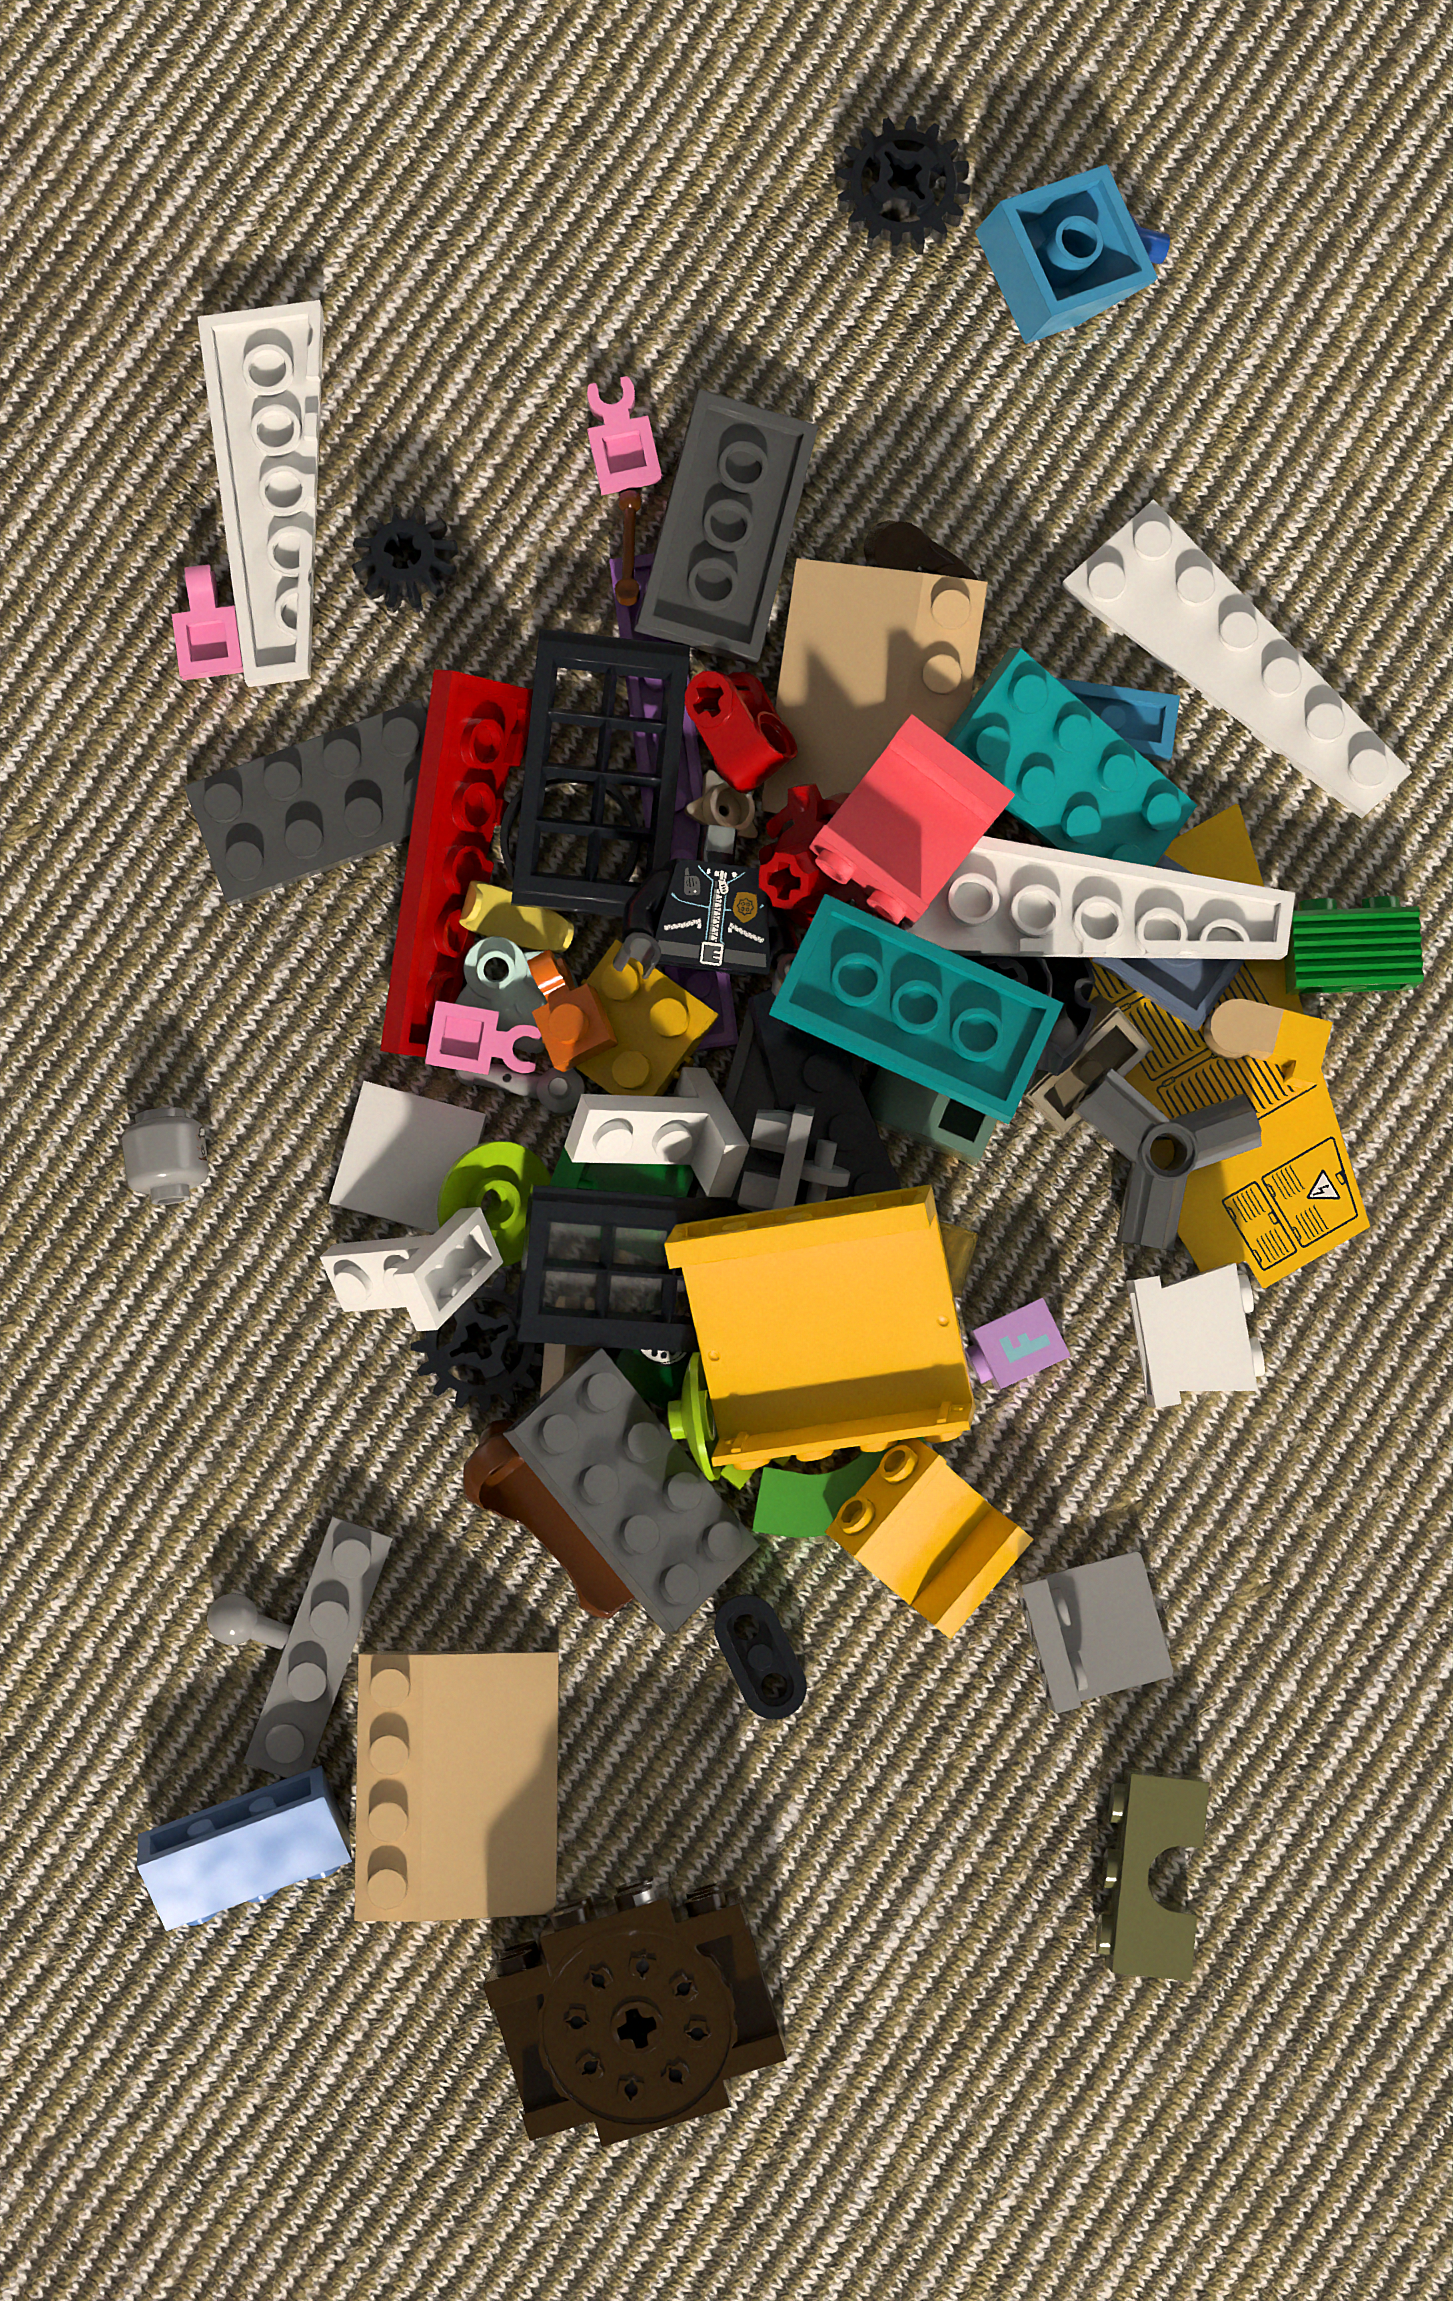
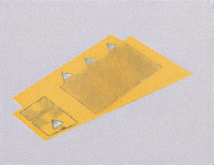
M1239 804L1232 805L1173 839L1164 852L1166 856L1195 875L1265 887ZM1086 957L1096 979L1087 1002L1101 995L1115 1004L1154 1048L1124 1077L1131 1086L1169 1119L1239 1094L1246 1095L1248 1102L1256 1112L1262 1130L1261 1147L1193 1170L1187 1176L1177 1233L1200 1272L1224 1264L1236 1263L1238 1265L1246 1261L1261 1287L1267 1288L1370 1227L1322 1069L1317 1084L1308 1090L1283 1084L1287 1069L1285 1066L1249 1056L1237 1060L1222 1059L1214 1055L1205 1043L1203 1033L1207 1018L1197 1031L1193 1030L1092 962L1093 957ZM1284 957L1280 960L1246 959L1209 1013L1210 1015L1223 1002L1236 998L1247 999L1304 1014L1298 994H1286ZM1161 1134L1152 1142L1150 1156L1154 1165L1158 1168L1163 1169L1167 1167L1174 1157V1145L1169 1137Z

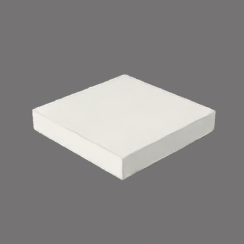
M363 1081L329 1204L436 1233L440 1229L437 1217V1201L444 1177L453 1163L462 1154L480 1144L488 1116L484 1113Z

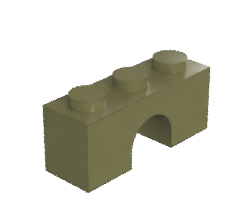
M1124 1768L1122 1784L1112 1783L1109 1798V1822L1118 1823L1116 1849L1106 1848L1102 1872L1103 1888L1112 1889L1110 1915H1099L1096 1933V1953L1106 1955L1105 1964L1112 1973L1191 1982L1197 1914L1187 1906L1169 1905L1155 1900L1149 1890L1148 1873L1154 1859L1168 1848L1176 1846L1204 1848L1210 1782L1202 1777Z

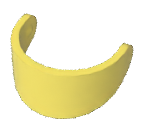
M482 881L470 882L459 920L460 924L466 929L484 937H504L513 941L520 948L534 951H547L550 949L553 953H561L570 946L574 935V924L561 913L550 909L511 905L512 890Z

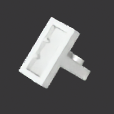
M682 1067L681 1075L672 1097L581 1094L564 1147L572 1162L691 1165L707 1197H731L750 1145L707 1069Z
M481 1207L459 1209L434 1235L333 1244L320 1256L344 1312L406 1307L416 1331L438 1330L503 1263Z

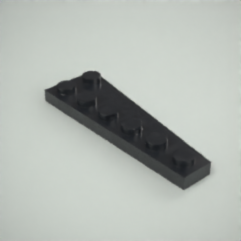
M771 988L747 998L768 1085L775 1097L774 1109L794 1113L796 1104L815 1107L804 1159L814 1160L818 1139L833 1141L837 1143L833 1165L842 1167L850 1172L847 1186H828L825 1201L902 1189L843 1048L769 1015L776 999ZM803 1179L799 1180L796 1199L800 1200L801 1205L807 1204L805 1199L809 1181Z

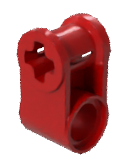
M703 671L695 675L688 683L685 692V707L688 716L695 723L709 748L718 772L733 789L743 794L751 793L796 757L798 753L796 741L788 727L781 721L764 690L763 684L756 676L748 672H732L729 675H725L719 671ZM704 709H716V711H704Z

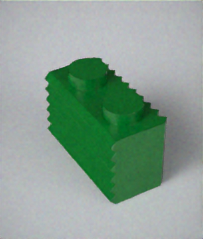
M1397 896L1365 898L1361 900L1362 908L1337 909V900L1332 898H1316L1298 902L1299 911H1293L1288 952L1284 956L1286 994H1331L1407 991L1414 989L1424 980L1419 906L1400 907V897Z

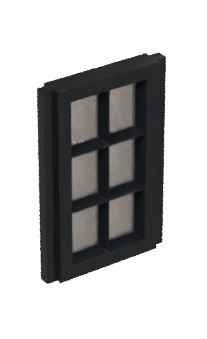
M531 1184L527 1203L515 1340L519 1342L655 1351L699 1352L700 1349L682 1267L669 1269L664 1243L677 1224L753 1212L738 1206V1200Z

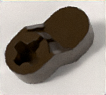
M893 520L880 522L869 531L865 539L864 555L870 567L921 572L918 570L920 567L929 574L979 580L975 573L961 559L934 542L912 523Z

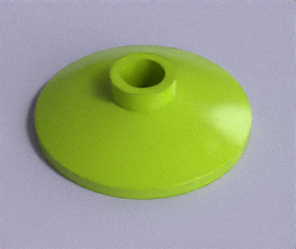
M489 1141L472 1147L453 1163L441 1184L437 1201L439 1227L441 1228L461 1208L481 1207L483 1196L489 1190L492 1196L491 1204L482 1212L503 1260V1263L498 1268L522 1260L531 1184L549 1186L551 1177L547 1168L537 1155L516 1143Z
M700 1351L693 1352L686 1368L681 1400L668 1402L669 1426L674 1440L687 1439L698 1467L709 1481H715L720 1479L722 1465L713 1467L711 1456L719 1441L701 1354Z

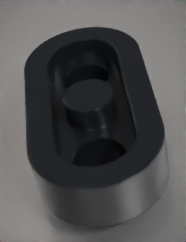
M742 1594L730 1598L720 1607L714 1623L715 1637L749 1708L757 1715L766 1719L777 1720L786 1718L800 1708L807 1692L806 1678L774 1609L767 1601L751 1594ZM743 1614H750L759 1622L757 1634L749 1639L740 1638L734 1631L735 1620ZM778 1673L785 1678L787 1687L781 1696L769 1697L763 1692L761 1684L764 1677L768 1674Z

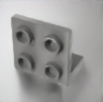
M1133 1551L1015 1583L1048 1707L1054 1713L1058 1714L1082 1707L1080 1701L1162 1680L1173 1675V1667L1142 1555L1139 1552Z

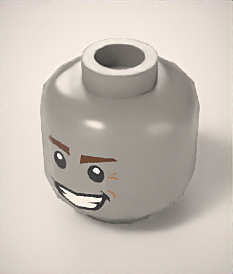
M168 1107L140 1112L135 1115V1123L126 1128L122 1133V1148L128 1187L142 1194H150L152 1204L170 1205L185 1202L190 1199L189 1190L196 1188L207 1180L209 1166L204 1128L199 1121L186 1117L184 1109Z

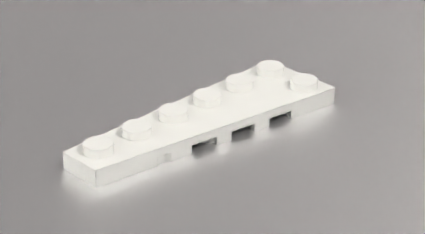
M982 836L929 904V907L912 928L902 922L901 929L960 956L1280 960L1288 952L1295 892Z

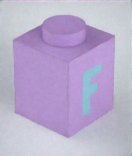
M1043 1298L971 1331L968 1334L974 1345L964 1349L979 1382L982 1384L991 1380L996 1391L1071 1356Z

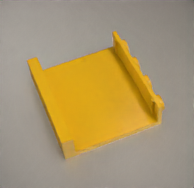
M931 1184L683 1223L674 1226L664 1246L669 1269L682 1267L719 1436V1441L711 1456L713 1467L733 1464V1467L737 1470H750L768 1464L771 1458L796 1455V1458L800 1461H814L831 1455L834 1449L859 1446L860 1450L864 1452H877L895 1446L898 1440L924 1437V1440L927 1442L938 1443L955 1439L963 1433L962 1431L970 1430L976 1406Z

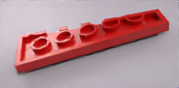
M434 669L380 1051L426 1057L436 1001L455 1004L461 992L465 977L463 971L464 959L474 943L476 933L463 927L459 920L470 882H490L494 863L486 860L494 828L495 826H501L504 813L509 805V802L503 800L502 797L510 767H520L529 733L532 689L453 670Z

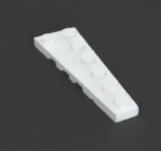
M320 300L198 316L244 679L248 687L311 679L324 326L323 308Z
M1154 499L1062 582L1061 588L1067 595L1121 636L1123 634L1127 635L1153 655L1151 659L1168 672L1172 673L1174 671L1202 693V698L1218 710L1222 708L1249 728L1252 736L1273 752L1285 756L1294 768L1361 819L1412 773Z

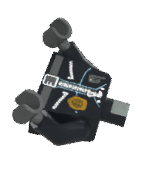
M700 825L696 860L676 858L665 862L663 868L649 873L624 906L622 946L613 960V967L617 971L622 972L630 957L637 959V962L642 964L643 974L641 976L643 979H647L656 964L750 977L769 975L770 966H772L776 971L771 982V991L777 996L800 947L786 910L774 907L767 893L759 888V869L734 865L737 829L717 825Z

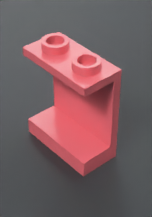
M911 714L895 734L888 747L827 825H824L809 849L818 855L815 859L817 866L830 878L841 884H846L850 880L870 897L867 899V903L879 916L895 925L902 921L912 928L1015 794Z

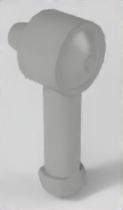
M493 1062L490 1064L489 1075L455 1069V1076L458 1081L468 1087L476 1084L537 1098L550 1113L556 1116L575 1114L581 1094H587L583 1079L573 1069L563 1073L553 1067L544 1074L536 1072L519 1073L506 1065Z

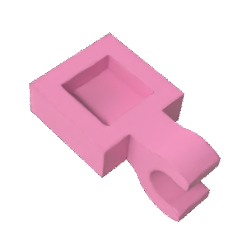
M210 564L185 567L190 612L172 614L180 677L183 680L244 672L235 606L218 608L219 598L216 575L214 571H211Z

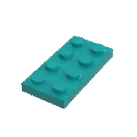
M1022 648L1008 649L944 738L1015 794L1004 810L1048 848L1154 867L1198 806Z
M825 894L776 996L769 1015L1009 1124L1064 1003Z

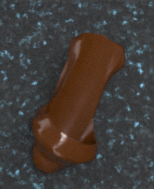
M502 1419L489 1423L482 1430L479 1445L464 1463V1497L470 1503L483 1510H489L503 1519L512 1520L524 1525L567 1572L574 1585L579 1608L595 1617L611 1619L626 1603L631 1602L635 1598L634 1595L503 1435L514 1422L509 1419Z

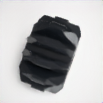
M392 504L388 508L390 523L383 525L378 518L369 516L366 520L367 528L374 538L357 537L354 539L353 547L363 558L352 564L353 572L356 578L368 579L363 590L370 600L385 594L386 608L394 613L399 609L403 597L408 598L413 612L420 613L423 611V602L420 595L427 592L434 600L440 602L446 595L438 580L452 581L457 579V567L448 561L459 554L457 542L452 539H443L448 528L442 518L432 520L426 524L424 507L415 506L408 520H403L399 507ZM402 550H414L418 562L413 565L408 560L409 568L398 569L393 557L398 553L401 558H404Z

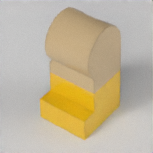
M1234 998L1223 1002L1208 1016L1204 1025L1203 1037L1207 1047L1214 1055L1225 1060H1237L1249 1056L1285 1066L1287 1069L1283 1084L1308 1090L1318 1082L1333 1022L1247 999Z

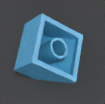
M1107 164L1000 201L975 231L1025 344L1078 326L1158 279Z

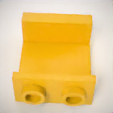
M918 1438L903 1439L883 1456L876 1471L855 1496L848 1499L841 1506L837 1517L824 1532L951 1639L1034 1539L969 1486L946 1465L947 1461Z

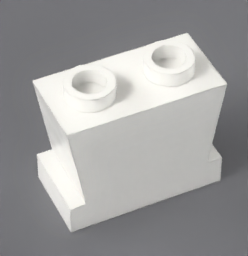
M1236 1263L1224 1264L1161 1286L1160 1276L1126 1281L1148 1407L1160 1408L1182 1404L1179 1391H1258L1256 1377L1265 1374L1263 1352L1257 1337L1249 1339L1245 1313L1253 1312L1254 1310L1252 1289L1247 1274L1238 1275Z

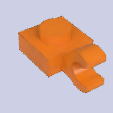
M550 949L527 960L530 972L548 1002L531 1012L554 1068L564 1073L619 1044L596 988L588 983L575 988L571 972L562 957L556 960Z

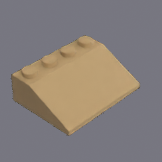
M796 558L775 710L781 721L792 733L797 744L798 753L793 760L765 781L761 811L779 813L787 806L788 788L802 784L816 783L823 799L841 792L852 793L911 714L942 738L947 736L970 704L988 582L922 572Z
M367 1650L358 1654L354 1921L423 1922L555 1913L553 1907L557 1906L559 1652Z

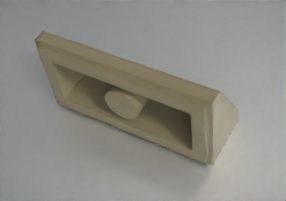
M1101 995L1094 997L1089 1002L1097 1007V1014L1087 1043L1076 1061L1059 1076H1054L1045 1070H1037L1031 1087L1025 1089L1022 1096L1062 1137L1081 1119L1072 1108L1077 1102L1079 1095L1092 1080L1097 1078L1108 1067H1111L1124 1078L1154 1049L1123 1012Z

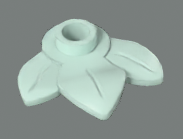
M490 936L477 941L465 956L463 971L467 984L459 994L455 1004L498 1011L499 1018L496 1029L498 1031L508 1032L511 1028L523 1024L538 1028L531 1011L548 1002L537 986L530 972L527 960L545 951L522 952L513 941L500 936ZM494 957L502 958L508 965L506 975L499 980L487 978L483 971L485 963ZM571 973L575 988H578L576 979ZM542 1036L540 1039L521 1037L515 1041L513 1047L537 1054L543 1051L545 1044L542 1043Z

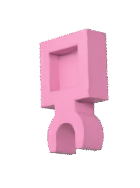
M628 376L620 377L623 396L615 404H606L600 399L596 383L589 384L587 389L590 411L598 420L604 423L601 426L587 428L601 496L662 482L661 469L648 415L630 419V415L635 407V390Z
M436 1001L425 1064L489 1075L491 1058L495 1057L503 1059L504 1063L515 1072L531 1073L535 1071L536 1064L518 1060L513 1054V1045L521 1037L540 1039L541 1034L538 1028L525 1024L517 1025L508 1032L496 1030L499 1018L498 1011Z

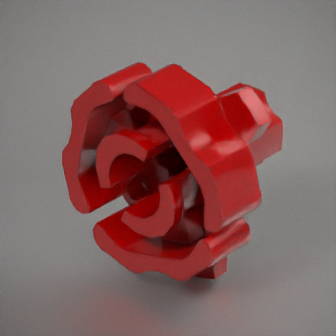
M816 783L788 788L787 806L769 820L766 828L768 835L772 839L780 837V839L764 846L759 851L761 864L759 868V888L767 893L774 907L785 909L788 917L794 923L807 929L825 894L846 904L853 899L857 903V909L872 916L877 914L867 903V899L870 897L850 880L846 884L833 880L815 862L818 855L812 852L809 846L823 826L827 825L830 821V814H835L851 794L841 792L823 799Z

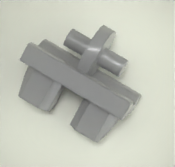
M796 1104L794 1113L784 1110L758 1109L750 1146L783 1153L785 1156L781 1175L745 1168L738 1206L752 1212L794 1206L800 1179L809 1181L805 1199L807 1204L825 1201L828 1186L845 1187L848 1185L849 1170L833 1165L837 1148L836 1142L818 1139L814 1160L804 1159L815 1107Z

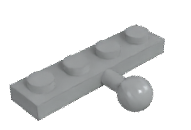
M332 1516L293 1626L259 1615L255 1604L248 1597L241 1594L231 1593L223 1595L211 1605L207 1615V1625L212 1636L219 1642L226 1645H239L251 1639L283 1650L247 1750L244 1764L285 1778L310 1770L392 1543V1536Z

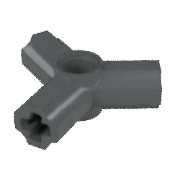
M1111 1067L1106 1068L1097 1078L1091 1081L1079 1095L1077 1102L1072 1108L1076 1114L1123 1154L1130 1164L1116 1241L1173 1251L1188 1174L1193 1170L1262 1146V1130L1256 1112L1248 1102L1245 1094H1239L1169 1119ZM1161 1134H1165L1170 1138L1175 1151L1173 1160L1163 1169L1154 1165L1150 1156L1151 1144Z

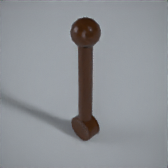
M631 489L624 490L618 498V506L623 511L622 579L615 584L614 589L616 600L624 606L634 605L640 599L639 584L634 580L636 512L641 508L642 497L637 491Z

